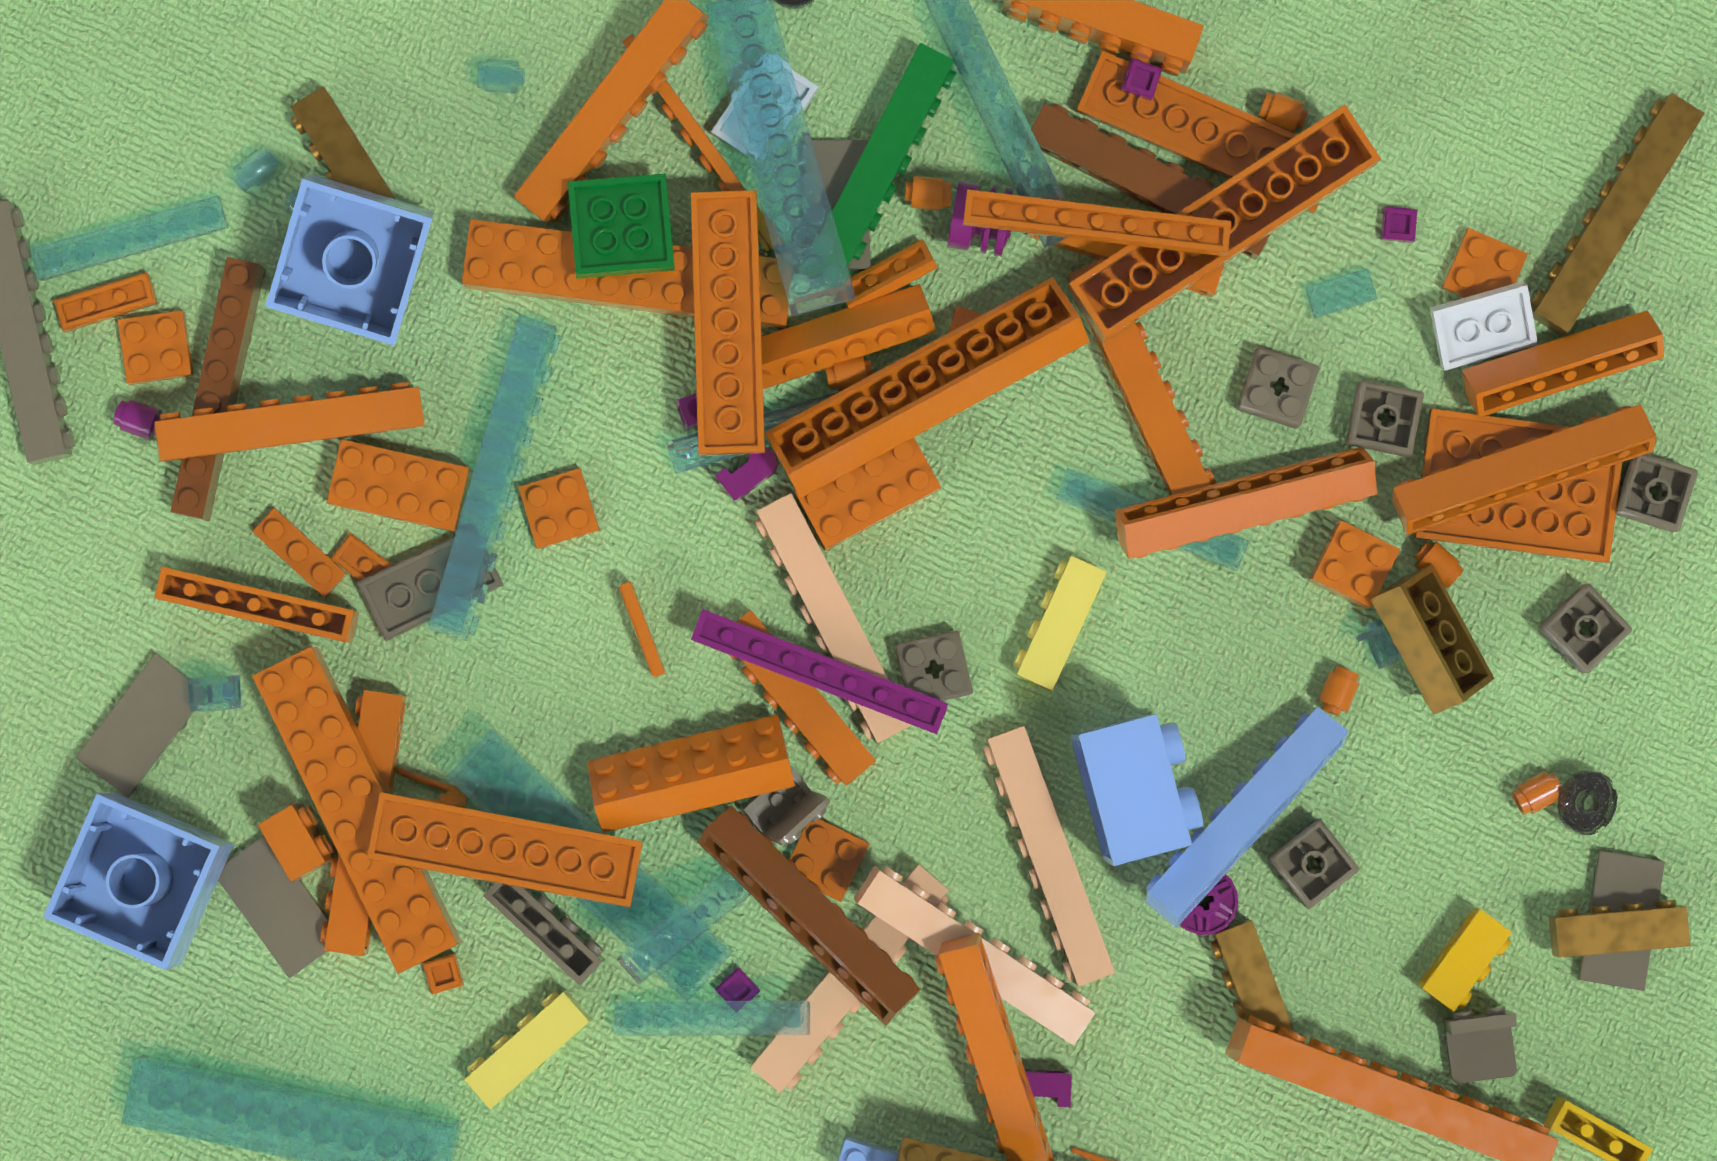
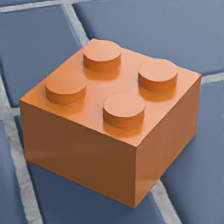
M1342 520L1335 523L1307 581L1364 609H1370L1373 606L1371 598L1379 594L1400 549Z
M303 803L292 804L258 824L290 882L305 878L332 862L334 858L332 854L335 851L333 843L326 834L323 836L320 834L316 827L319 820L310 806L305 808Z

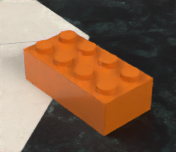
M913 437L802 498L799 497L796 491L795 495L824 549L828 551L938 492L941 486Z
M341 439L327 504L459 534L473 470L465 466Z

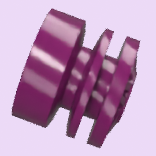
M959 180L947 247L968 251L973 237L980 238V253L986 254L988 240H994V256L1002 257L1003 249L1010 240L1011 231L963 225L967 189L980 191L981 188L980 183ZM993 185L990 192L997 193V186ZM1005 188L1004 194L1013 195L1014 189Z
M1225 874L1207 894V896L1211 897V900L1206 902V908L1203 909L1198 904L1179 926L1186 931L1198 935L1214 934L1226 928L1234 919L1238 908V892L1232 879Z

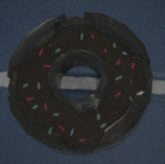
M1581 770L1572 774L1563 784L1558 796L1557 809L1559 818L1567 829L1580 835H1593L1598 833L1596 830H1599L1602 826L1606 827L1611 822L1617 808L1618 796L1616 789H1613L1611 784L1612 780L1608 776L1595 770ZM1589 795H1591L1592 803L1587 810H1585L1584 802Z

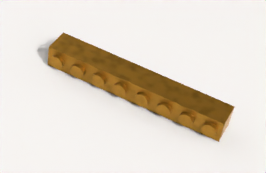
M1670 93L1664 99L1658 98L1648 113L1652 116V119L1647 127L1641 125L1631 140L1635 143L1630 154L1624 152L1614 168L1618 170L1617 175L1613 181L1608 179L1600 189L1597 196L1602 199L1596 208L1590 207L1580 223L1584 225V228L1579 236L1573 234L1563 250L1567 252L1562 263L1556 261L1546 278L1551 281L1545 290L1539 289L1531 300L1533 319L1560 336L1567 334L1705 114L1673 93Z

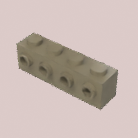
M494 883L483 895L579 986L605 960L601 955L604 951L601 946L590 937L584 940L577 933L579 926L567 915L561 918L552 910L556 905L543 893L537 896L531 889Z

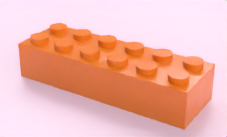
M1005 0L1002 10L1008 12L1007 16L1019 22H1026V19L1039 23L1038 27L1050 33H1056L1057 30L1069 34L1068 38L1075 42L1086 44L1087 41L1099 44L1100 50L1114 55L1121 52L1130 55L1129 59L1134 58L1145 63L1150 62L1161 66L1162 72L1172 76H1178L1179 73L1185 75L1191 64L1204 27L1202 24L1134 0Z
M778 714L587 761L593 804L602 833L795 786Z

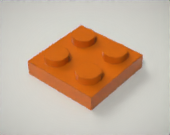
M1468 228L1441 289L1465 298L1515 284L1528 253Z
M184 311L118 320L126 382L128 385L194 376Z
M581 468L518 487L537 549L600 531Z
M818 819L815 822L810 821L805 826L790 859L808 880L818 885L821 893L841 902L870 843Z

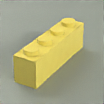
M1072 555L1067 562L1064 560L1060 561L1054 574V578L1059 579L1054 591L1047 590L1040 607L1045 609L1040 621L1034 619L1027 633V637L1031 638V642L1027 650L1020 649L1013 666L1018 668L1016 676L1049 691H1053L1105 578L1106 571Z
M555 990L541 1002L545 1009L537 1016L530 1012L516 1025L520 1029L519 1032L511 1039L505 1034L491 1047L495 1051L494 1054L487 1060L480 1056L467 1068L470 1075L464 1081L489 1109L494 1107L590 1022V1016L567 990L560 995Z

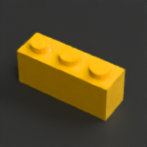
M1474 907L1417 986L1447 1009L1453 1012L1457 1007L1462 1009L1470 1000L1472 993L1469 991L1476 981L1481 983L1491 971L1492 967L1489 964L1496 955L1501 956L1509 947L1511 941L1508 938L1512 932L1482 909Z
M1557 1096L1542 1124L1606 1161H1647L1653 1148Z

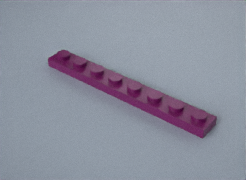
M702 609L691 638L692 641L934 734L938 733L949 705L946 702Z

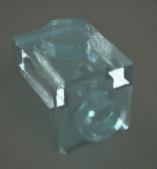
M1382 619L1365 625L1364 629L1366 632L1355 636L1357 642L1367 640L1378 669L1403 660L1397 647L1393 644Z

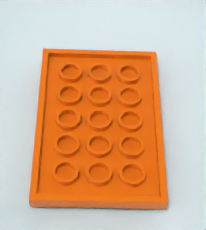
M1430 409L1421 478L1428 476L1434 470L1442 468L1447 470L1459 466L1464 460L1470 458L1480 459L1490 455L1496 449H1509L1520 445L1528 438L1537 437L1539 439L1550 435L1558 428L1569 426L1493 416L1479 418L1477 414ZM1622 462L1415 532L1413 538L1610 563Z

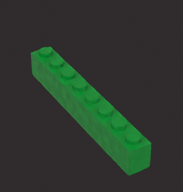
M922 43L919 44L802 268L800 277L833 294L836 293L838 287L845 289L853 273L848 270L853 258L859 261L868 243L864 242L863 239L868 229L872 232L876 230L883 216L878 213L883 201L888 204L891 201L898 187L893 184L897 174H905L912 160V157L908 156L912 145H920L927 131L926 128L922 127L927 116L934 118L942 100L937 98L942 87L949 89L957 73L952 70L955 60Z

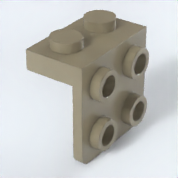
M792 766L794 787L753 796L740 807L741 811L761 834L766 835L771 841L780 845L791 844L796 841L802 834L801 829L810 821L815 822L825 814L826 807L830 803L826 796L812 791Z
M1493 1006L1485 1008L1486 1013L1473 1014L1472 1010L1453 1012V1017L1443 1018L1451 1079L1455 1083L1512 1077L1517 1073L1511 1027L1517 1026L1516 1013L1505 1010V1006Z

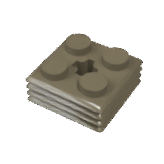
M1258 347L1254 352L1237 410L1294 429L1299 428L1302 425L1319 366ZM1280 380L1283 382L1282 386L1286 388V392H1281L1279 396L1274 395L1275 389L1270 387V383L1275 384Z
M1361 380L1357 383L1346 444L1354 447L1362 446L1364 449L1403 457L1412 455L1424 393ZM1384 410L1388 411L1387 417L1392 418V422L1387 423L1385 427L1377 419V415L1382 414Z
M1649 454L1630 459L1619 491L1616 515L1672 533L1680 531L1698 471ZM1657 484L1658 491L1662 492V496L1652 499L1649 488Z
M1590 583L1581 585L1538 627L1580 673L1591 671L1632 632V627ZM1580 622H1590L1591 626L1588 628L1591 633L1590 636L1579 633L1581 629Z
M952 631L896 645L905 687L940 701L973 693L959 631ZM935 660L937 665L942 664L944 668L943 671L939 672V678L933 679L932 674L925 673V668L930 666L929 661Z
M1317 818L1267 857L1268 861L1300 902L1308 909L1314 907L1359 871L1357 864L1325 823ZM1308 856L1313 858L1319 856L1320 861L1317 863L1318 871L1306 869Z

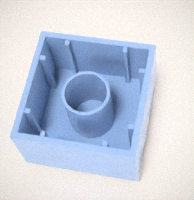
M307 173L301 181L265 307L395 346L434 211Z
M1151 714L1070 735L1105 862L1116 866L1192 845L1188 830L1202 827L1204 824L1194 788L1187 789L1185 786L1177 789L1171 765L1186 761L1182 739L1176 723L1160 725L1157 714Z
M115 792L98 793L94 798L43 918L164 970L182 965L234 843Z

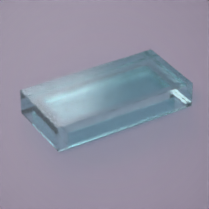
M1368 268L1305 288L1314 319L1378 299Z

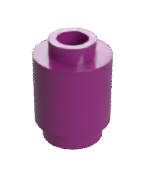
M122 400L116 409L113 424L119 426L123 432L151 441L155 436L154 421H161L160 414L162 412L160 409L133 400L129 402Z

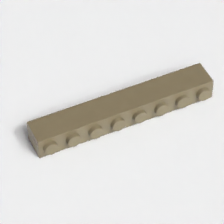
M6 200L0 202V346L27 463L37 465L73 456L71 448L75 447V440L72 430L66 428L64 416L68 415L67 405L64 397H59L57 384L61 383L60 374L57 366L51 363L49 353L53 352V344L48 333L45 334L42 323L46 321V313L43 304L37 302L35 290L39 289V283L35 271H30L28 259L32 257L31 248L28 240L23 239L20 228L25 225L23 214L20 208H16L14 204Z

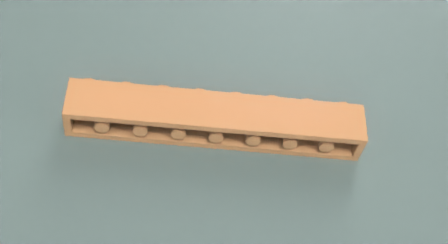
M790 493L757 510L759 518L754 522L762 537L764 538L769 535L775 547L769 549L778 567L783 564L785 565L790 576L784 579L793 596L798 593L800 594L805 605L799 608L808 625L813 622L815 623L820 634L814 637L823 654L829 651L834 660L889 681L793 495ZM848 701L853 712L860 709L865 719L860 725L868 740L875 738L876 742L879 743L912 726Z
M1025 726L986 739L988 746L983 747L989 766L996 765L999 777L994 778L1001 797L1007 795L1011 806L1005 809L1012 828L1018 826L1022 836L1021 839L1017 840L1023 858L1030 857L1034 868L1028 871L1034 889L1041 887L1045 900L1040 901L1046 920L1052 918L1056 931L1051 932L1057 951L1063 949L1066 955L1067 962L1062 963L1068 981L1075 980L1076 985L1080 987L1115 974Z
M919 864L915 866L902 882L908 888L915 884L930 894L927 900L936 906L940 902L946 904L949 900L945 895L949 889ZM874 916L863 929L868 938L879 949L889 954L894 964L907 951V948L903 945L909 937L877 916ZM828 971L754 1060L750 1068L779 1093L785 1087L791 1090L803 1076L798 1071L806 1062L812 1065L823 1052V1049L819 1046L827 1037L833 1040L844 1027V1024L841 1022L842 1018L848 1011L854 1014L861 1007L862 1003Z
M874 866L853 898L857 904L935 955H938L942 942L976 933L981 935L984 931L968 919L965 924L955 919L954 917L957 912L946 904L940 902L936 906L927 899L930 894L917 885L913 884L911 888H908L900 881L903 877L888 866L884 870ZM981 936L1001 998L1074 1046L1095 1015V1012L1088 1006L1091 1001L1076 990L1069 994L1061 989L1064 983L1052 974L1047 973L1043 977L1035 971L1037 965L1023 955L1017 960L1008 954L1011 948L994 937L990 942Z

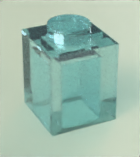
M210 675L188 678L190 711L214 712L241 708L240 675Z

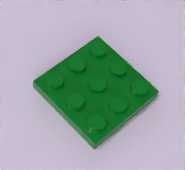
M666 173L568 182L576 279L675 270Z

